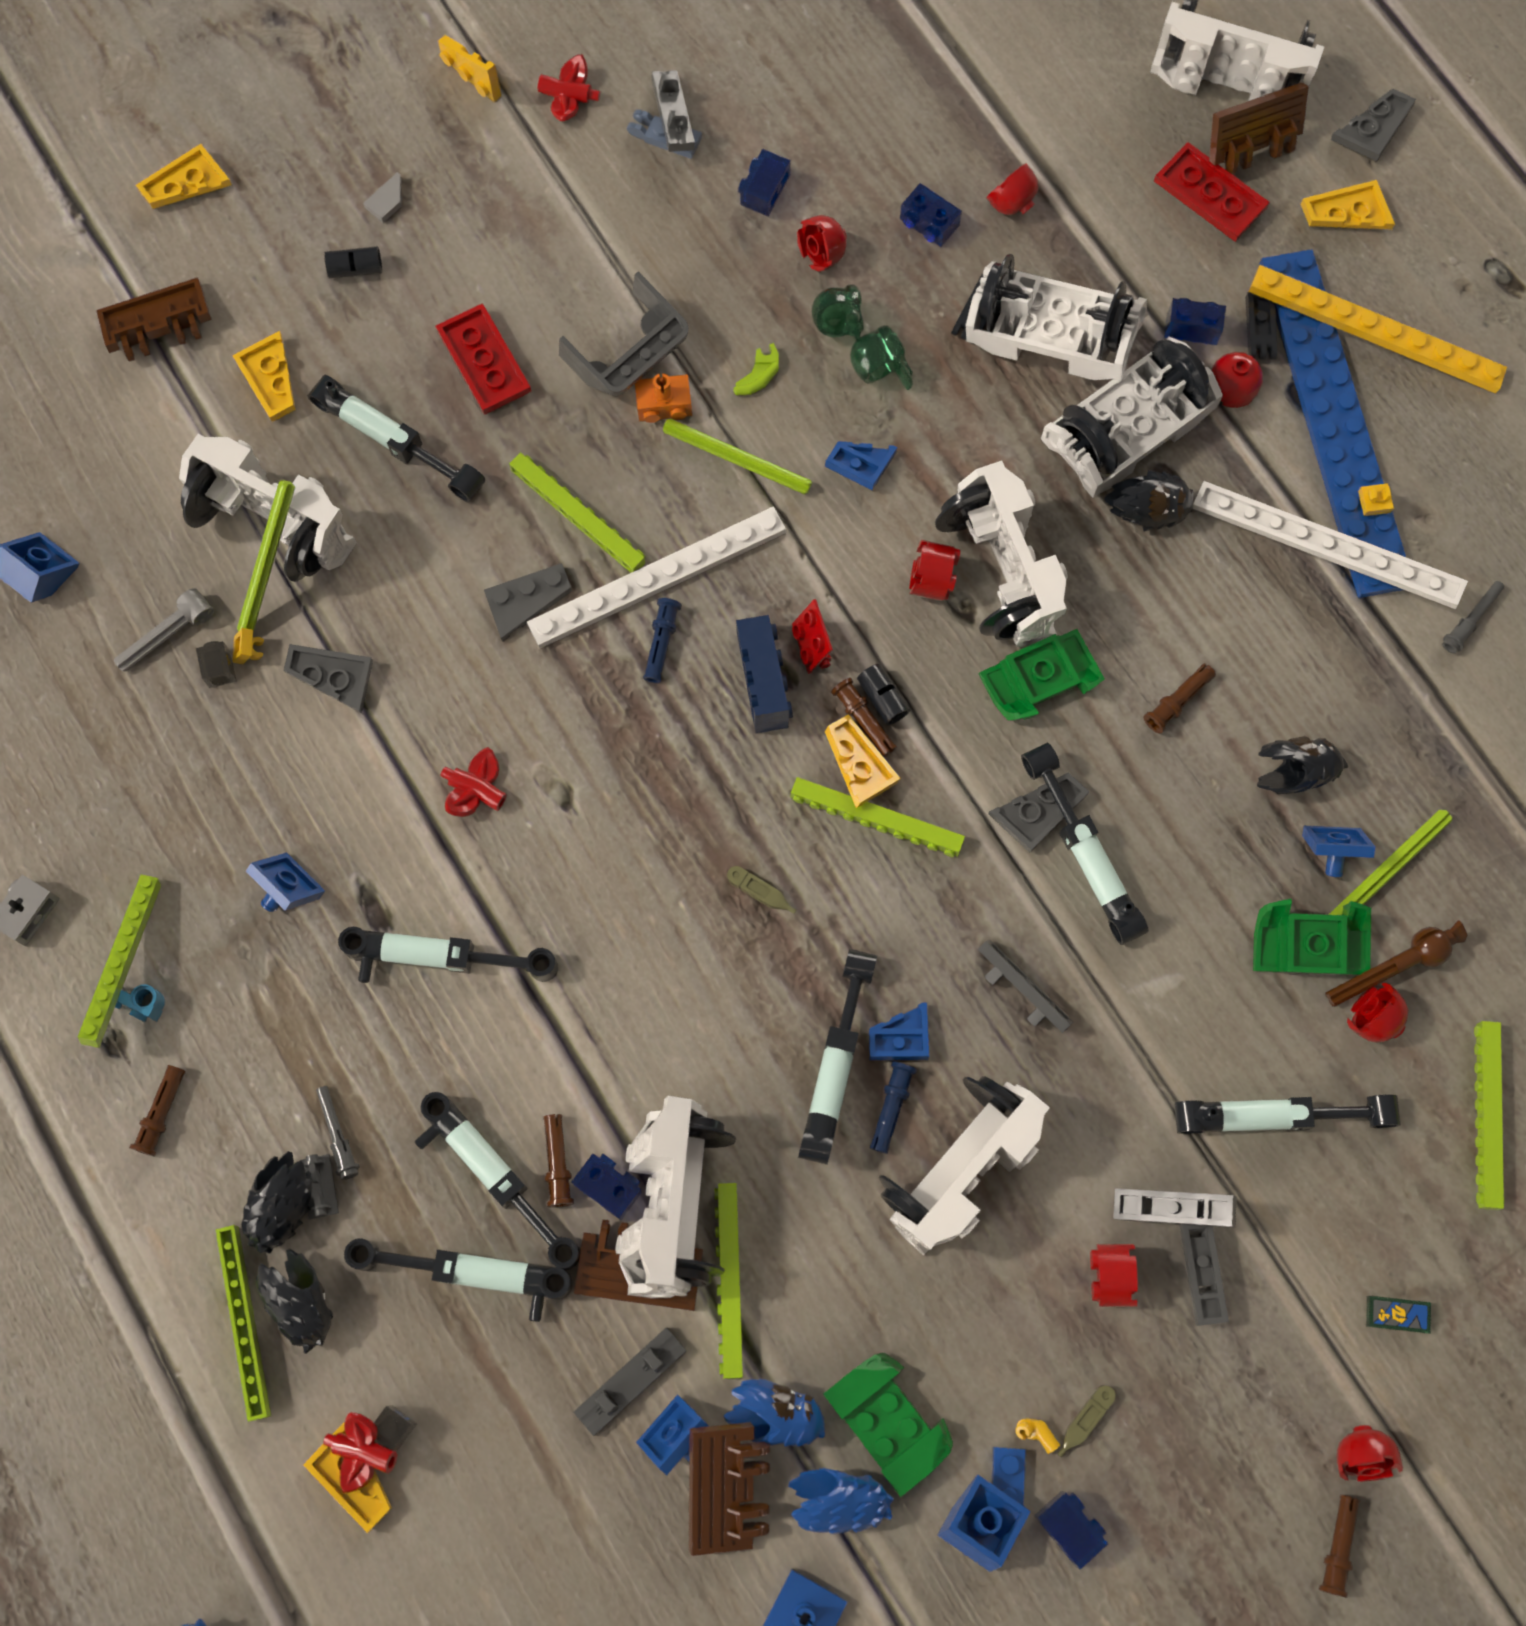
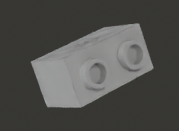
M21 875L19 879L10 885L7 896L0 903V931L26 946L60 898L26 876ZM21 906L25 907L22 912L18 911Z

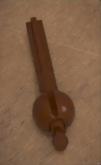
M1458 920L1451 929L1445 931L1437 927H1426L1419 930L1411 939V948L1325 992L1332 1007H1335L1419 963L1427 967H1436L1444 964L1452 954V945L1466 941L1468 934L1463 923Z

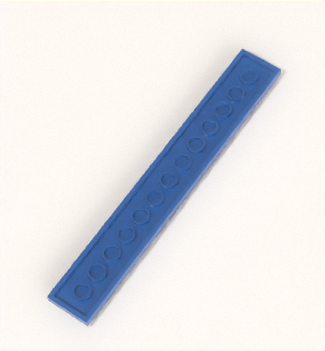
M1313 249L1265 257L1259 263V265L1325 291ZM1275 303L1277 326L1338 532L1406 557L1393 512L1364 516L1358 493L1359 489L1363 486L1384 484L1337 328ZM1350 569L1358 598L1404 590Z

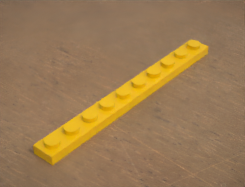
M1259 265L1248 292L1495 394L1501 388L1507 366L1262 265Z

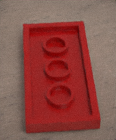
M1189 142L1175 154L1154 178L1156 184L1234 242L1255 222L1270 203L1222 166L1211 163L1207 155Z
M483 303L435 325L440 338L484 415L532 392L528 381Z

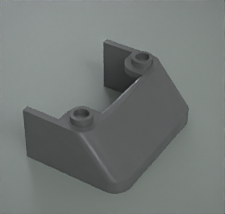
M639 271L634 275L632 292L649 309L641 319V329L646 336L609 368L600 361L588 362L564 336L559 339V356L589 387L613 396L624 394L684 342L688 335L689 327L687 321Z

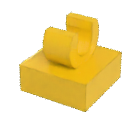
M1388 483L1363 486L1359 489L1358 493L1364 516L1391 513L1394 509Z
M242 628L234 636L232 663L244 664L249 658L251 660H260L263 657V653L256 652L253 649V645L261 646L264 643V639L253 637L252 629Z

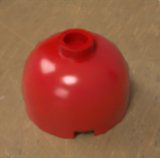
M1027 163L1023 164L1009 175L1000 186L998 185L986 199L993 208L1004 215H1014L1019 211L1025 214L1035 205L1032 200L1038 193L1037 177Z
M818 215L802 220L800 223L803 224L802 228L797 231L798 246L802 257L805 258L808 255L814 263L809 266L816 271H822L836 265L846 251L847 235L844 228L834 218L826 215Z
M1232 352L1223 355L1214 363L1211 369L1223 394L1220 401L1226 407L1240 408L1249 405L1257 397L1262 387L1263 372L1260 364L1251 355L1244 352Z
M1381 983L1384 987L1379 990L1372 987L1362 994L1351 1008L1352 1012H1356L1352 1021L1349 1018L1347 1019L1349 1028L1370 1042L1379 1043L1397 1038L1405 1030L1409 1011L1402 995L1387 983Z
M1369 1425L1354 1427L1353 1432L1347 1434L1339 1443L1337 1466L1339 1475L1344 1480L1349 1481L1348 1475H1358V1482L1377 1481L1392 1477L1393 1469L1397 1468L1399 1473L1403 1471L1402 1459L1397 1444L1390 1436L1381 1431L1372 1430V1427Z

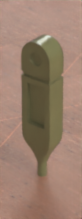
M733 866L728 870L727 878L731 885L738 889L740 888L741 891L771 909H784L793 914L796 913L797 910L791 907L783 894L773 886L739 866Z
M1098 1387L1070 1423L1065 1432L1063 1447L1058 1452L1061 1458L1067 1450L1085 1441L1104 1416L1106 1410L1113 1404L1116 1394L1111 1387Z

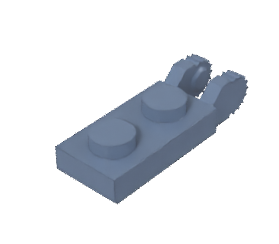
M636 109L633 119L643 125L630 122L626 129L627 132L639 139L645 140V143L668 150L661 118L653 117L647 111ZM692 129L695 141L693 151L672 152L691 159L702 139V132Z

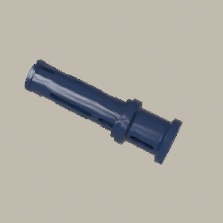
M670 598L658 599L657 617L652 622L655 632L645 674L643 675V679L651 683L661 682L670 636L676 632L677 626L675 621L677 612L682 607L680 602Z
M892 1062L891 1064L893 1071L890 1081L884 1087L885 1102L870 1145V1149L880 1153L883 1152L884 1154H888L903 1101L909 1098V1085L912 1076L917 1073L916 1068L899 1062Z

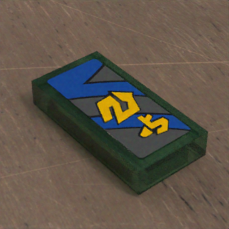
M1367 1296L1366 1327L1431 1334V1302Z

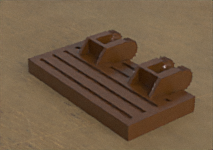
M1301 82L1213 113L1209 161L1214 165L1224 163L1226 170L1234 174L1237 173L1239 164L1242 169L1250 168L1254 151L1268 147L1269 154L1274 159L1281 157L1283 149L1287 154L1294 152L1297 136L1302 135L1304 130L1309 86Z
M198 277L96 310L108 352L112 353L120 350L118 342L121 341L129 362L135 360L132 346L140 344V350L145 357L151 355L145 333L149 340L170 334L171 329L169 325L173 324L178 342L182 345L186 343L183 329L191 327V332L196 340L202 338L196 316H198L201 323L212 320Z
M602 1220L598 1248H595L597 1234L583 1233L574 1294L695 1311L698 1287H691L686 1296L674 1295L671 1298H647L628 1295V1283L619 1264L620 1254H617L616 1250L606 1249L610 1233V1220ZM621 1222L618 1236L622 1235V1232L628 1228V1223ZM694 1248L693 1260L702 1261L703 1249Z
M751 1422L690 1428L689 1552L691 1556L753 1549V1537L769 1533L768 1523L758 1521L743 1523V1519L759 1518L770 1514L768 1504L762 1502L740 1504V1502L753 1501L754 1476L770 1472V1463L762 1460L743 1462L746 1457L764 1456L770 1453V1444L766 1442L740 1443V1441L754 1440V1426Z

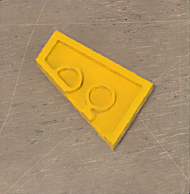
M447 35L438 40L441 52L439 54L440 58L447 66L454 67L460 77L466 82L470 81L483 97L487 96L494 103L502 97L494 63L488 61L486 64L483 63L479 54L474 52L470 55L462 44Z
M199 144L138 183L136 187L152 209L228 187L232 184L202 144Z
M1377 180L1306 197L1301 202V207L1309 226L1392 230L1395 225Z
M280 331L232 355L271 422L296 410L283 338Z
M849 714L826 728L825 734L856 808L893 787L901 779Z
M344 1422L333 1435H337L340 1432L345 1433ZM322 1444L303 1466L352 1518L369 1533L392 1509L375 1470L373 1478L367 1485L354 1492L343 1493L340 1486V1468L344 1457L332 1454L331 1448Z

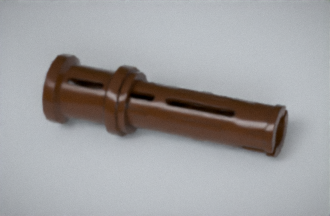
M1205 663L1202 664L1170 696L1162 697L1159 701L1160 704L1152 712H1147L1143 716L1147 726L1158 734L1163 733L1166 729L1165 726L1173 718H1178L1182 714V708L1207 683L1215 678L1216 673L1213 668Z
M852 678L843 680L832 689V695L840 699L846 708V714L854 716L881 755L886 757L888 752L892 753L897 748L896 744L892 742L868 709L866 697H861L855 689Z
M167 1065L147 1117H143L140 1120L139 1125L141 1128L135 1142L130 1144V1149L155 1157L156 1152L154 1149L161 1133L166 1131L164 1122L186 1071L172 1065Z
M555 1114L543 1116L549 1172L546 1173L545 1182H548L550 1197L547 1207H566L573 1205L574 1199L571 1198L569 1184L572 1174L566 1167L562 1114H557L556 1117Z
M1340 1495L1330 1555H1326V1558L1324 1557V1563L1326 1564L1324 1580L1318 1589L1343 1598L1348 1597L1345 1589L1348 1573L1353 1569L1349 1558L1359 1504L1361 1502L1359 1499Z

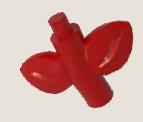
M583 54L575 55L561 67L559 79L541 74L539 77L538 93L554 97L551 104V112L559 121H567L574 117L579 109L578 102L589 103L590 100L599 101L600 91L593 90L591 85L585 84L588 68Z
M487 747L478 752L470 761L468 772L459 768L452 770L446 766L442 769L440 776L448 780L449 786L455 788L446 797L445 811L458 817L470 816L476 811L480 801L496 811L501 809L507 794L492 785L499 775V764L492 749Z
M350 1412L345 1418V1433L340 1432L337 1435L328 1433L323 1441L324 1446L331 1448L332 1454L344 1457L340 1468V1486L343 1493L354 1492L367 1485L373 1478L375 1469L389 1474L397 1461V1452L375 1442L377 1427L372 1420L355 1412Z

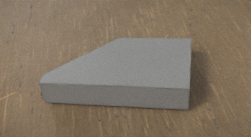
M398 172L363 203L365 209L382 223L402 207V178Z

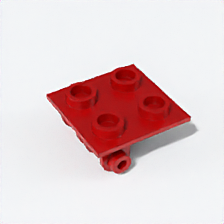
M813 599L792 623V633L794 638L797 639L801 661L805 664L808 674L818 665L820 669L831 666L830 661L832 658L830 652L833 650L817 600Z

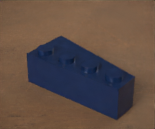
M769 615L736 620V632L755 734L786 729L789 725V718H793L791 702H787L785 693L788 692L786 676H782L780 666H783L781 650H776L774 642L778 640L776 624L770 623Z

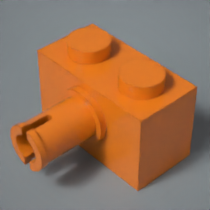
M662 373V377H660V374H657L654 378L640 379L635 383L639 422L654 423L660 419L669 418L681 420L692 416L688 374L668 376Z

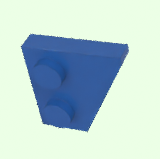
M838 441L826 459L825 467L873 490L895 456L897 447L889 445L888 449L872 448V444L868 443L853 444L852 442Z
M921 1003L917 1008L905 1014L900 1013L886 1023L881 1022L869 1028V1060H929L927 1003Z

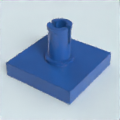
M1305 825L1303 827L1302 837L1314 854L1327 856L1325 873L1328 876H1343L1345 856L1374 858L1376 847L1361 828Z
M287 852L252 862L246 870L267 892L261 901V905L269 912L277 911L279 906L286 911L320 899L325 892Z
M677 1394L636 1443L664 1474L668 1475L683 1457L689 1461L690 1428L707 1427L709 1425Z
M791 1569L763 1626H836L847 1601Z

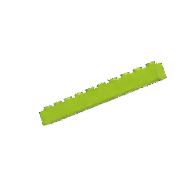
M520 452L509 463L511 472L630 573L641 569L645 565V555L639 549L635 550L629 540L622 539L616 529L608 527L603 518H598L591 508H586L582 505L583 503L578 497H573L565 486L561 487L553 476L549 477L540 465L536 466L531 457L525 456Z
M796 777L791 790L790 798H793V801L802 804L804 802L810 804L809 806L813 809H824L830 815H841L847 821H858L864 827H875L881 833H892L898 839H909L915 845H926L928 849L932 851L940 850L949 857H958L965 838L961 834L870 802H866L856 808L850 795Z
M142 874L139 877L77 1036L82 1045L100 1048L161 888L160 881L156 877Z
M1481 1021L1474 1028V1036L1476 1037L1474 1053L1477 1055V1062L1474 1066L1475 1073H1477V1080L1475 1082V1091L1477 1092V1099L1475 1100V1109L1477 1110L1475 1127L1478 1129V1136L1475 1139V1145L1478 1147V1155H1476L1475 1159L1476 1166H1478L1476 1202L1478 1209L1501 1210L1504 1209L1501 1022Z
M718 1183V1188H714L715 1200H718L719 1207H715V1219H719V1226H715L716 1238H719L720 1245L716 1246V1257H720L719 1266L724 1268L723 1275H720L721 1284H717V1296H721V1304H718V1316L722 1315V1323H718V1335H722V1343H719V1355H723V1363H719V1373L723 1375V1379L743 1378L737 1183Z
M231 1225L215 1229L246 1415L248 1422L271 1417L239 1226Z

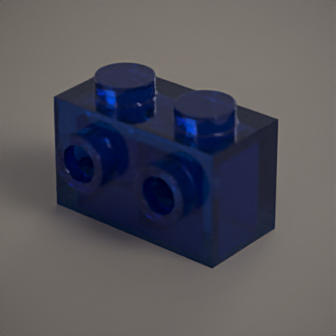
M762 149L758 158L754 157L749 167L750 173L747 178H742L738 187V193H740V205L769 216L791 175V160Z
M919 183L901 204L900 220L908 228H914L921 233L929 242L936 243L942 247L960 226L962 210Z
M1173 298L1166 316L1164 338L1171 337L1176 340L1217 345L1224 329L1226 306L1218 305L1215 302L1204 303L1191 301L1188 298Z
M592 1153L571 1183L621 1221L643 1192L638 1187L640 1181L627 1171L624 1175L614 1169L616 1163L602 1153L598 1157Z
M1061 1491L1039 1510L1034 1517L1073 1565L1081 1570L1108 1545L1107 1541L1103 1538L1107 1533L1095 1518L1089 1521L1082 1510L1086 1507L1073 1492L1068 1495L1066 1492Z

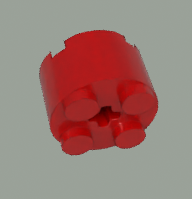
M920 540L916 552L921 553V556H918L913 561L909 583L911 591L909 594L940 601L947 600L950 591L953 592L955 587L956 575H953L952 572L954 565L957 566L959 562L960 549L950 545Z
M1097 1244L1096 1249L1090 1251L1091 1270H1097V1281L1091 1282L1092 1301H1098L1099 1307H1137L1138 1300H1131V1295L1135 1294L1134 1292H1138L1136 1256H1130L1129 1251L1135 1250L1134 1244Z

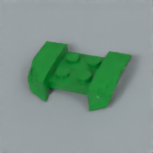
M1074 629L1061 636L1054 634L1007 655L999 664L978 674L994 705L1008 721L1034 718L1036 714H1039L1038 710L1034 707L1035 705L1077 686L1084 695L1105 679L1078 629Z
M1286 899L1266 904L1259 910L1254 930L1253 971L1360 975L1370 970L1371 907L1350 901L1343 906L1342 915L1290 913L1292 899Z
M877 1353L854 1368L824 1392L823 1395L841 1419L844 1418L880 1466L883 1475L898 1495L902 1497L928 1476L951 1453L953 1440L944 1418L930 1428L893 1378L905 1367L888 1354Z

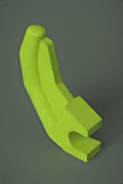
M774 343L769 344L771 353L769 355H764L760 348L756 349L753 370L750 374L736 382V387L733 388L735 395H751L765 388L778 373L779 353Z

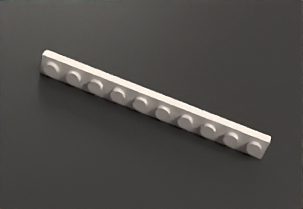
M1206 481L1203 482L1193 503V509L1453 609H1456L1468 582L1462 578Z
M773 506L527 621L528 627L539 649L775 539L785 534L786 528Z

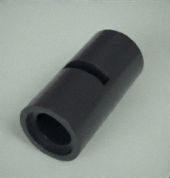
M378 246L326 251L324 253L329 279L382 273V260Z
M875 664L867 668L857 677L858 682L887 726L897 723L909 714V707L881 664Z

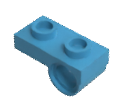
M142 984L135 987L131 994L121 990L115 1008L120 1010L122 1005L132 1009L129 1015L143 1022L147 1018L157 1022L163 1012L165 999L163 994L155 988ZM148 994H152V1002L148 1006L143 1007V998Z

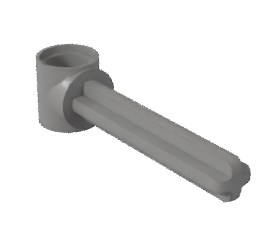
M196 588L189 589L180 595L176 602L177 611L114 659L115 664L121 671H127L189 622L192 625H201L211 618L214 609Z

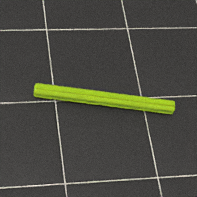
M667 419L664 424L663 432L802 494H807L810 491L812 481L673 419Z
M280 480L278 483L237 626L238 631L246 628L252 629L254 632L295 491V485L290 481Z
M1441 809L1438 810L1328 915H1342L1343 906L1350 901L1365 905L1452 822L1453 818L1449 812Z

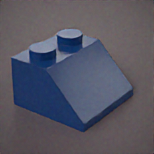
M40 532L0 544V579L31 603L52 596L79 566L78 561Z
M976 1475L952 1507L937 1535L991 1572L1003 1566L1031 1511L980 1475Z

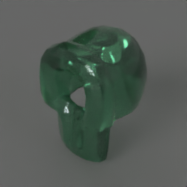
M854 284L847 285L845 288H828L816 296L812 304L811 314L813 323L820 333L835 338L850 335L854 338L855 343L859 342L860 335L864 330L860 309L862 298L859 288Z
M887 325L879 326L876 330L861 336L855 341L850 351V362L855 373L862 381L867 384L873 383L895 372L907 391L913 386V372L904 357V346L891 327Z

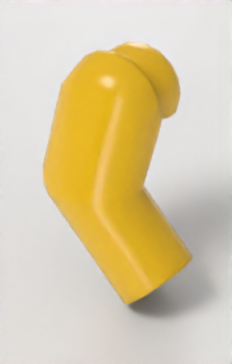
M1025 1418L1017 1423L1015 1432L1020 1439L1039 1440L1047 1454L1060 1447L1057 1439L1044 1421Z

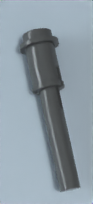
M1495 581L1467 618H1461L1453 631L1443 637L1444 642L1442 646L1445 650L1454 654L1457 651L1463 650L1464 642L1476 630L1475 624L1505 588L1503 583Z
M323 1086L316 1089L333 1142L330 1145V1149L333 1152L338 1168L336 1175L340 1176L341 1180L351 1179L359 1174L357 1169L360 1166L354 1161L349 1140H344L328 1087Z

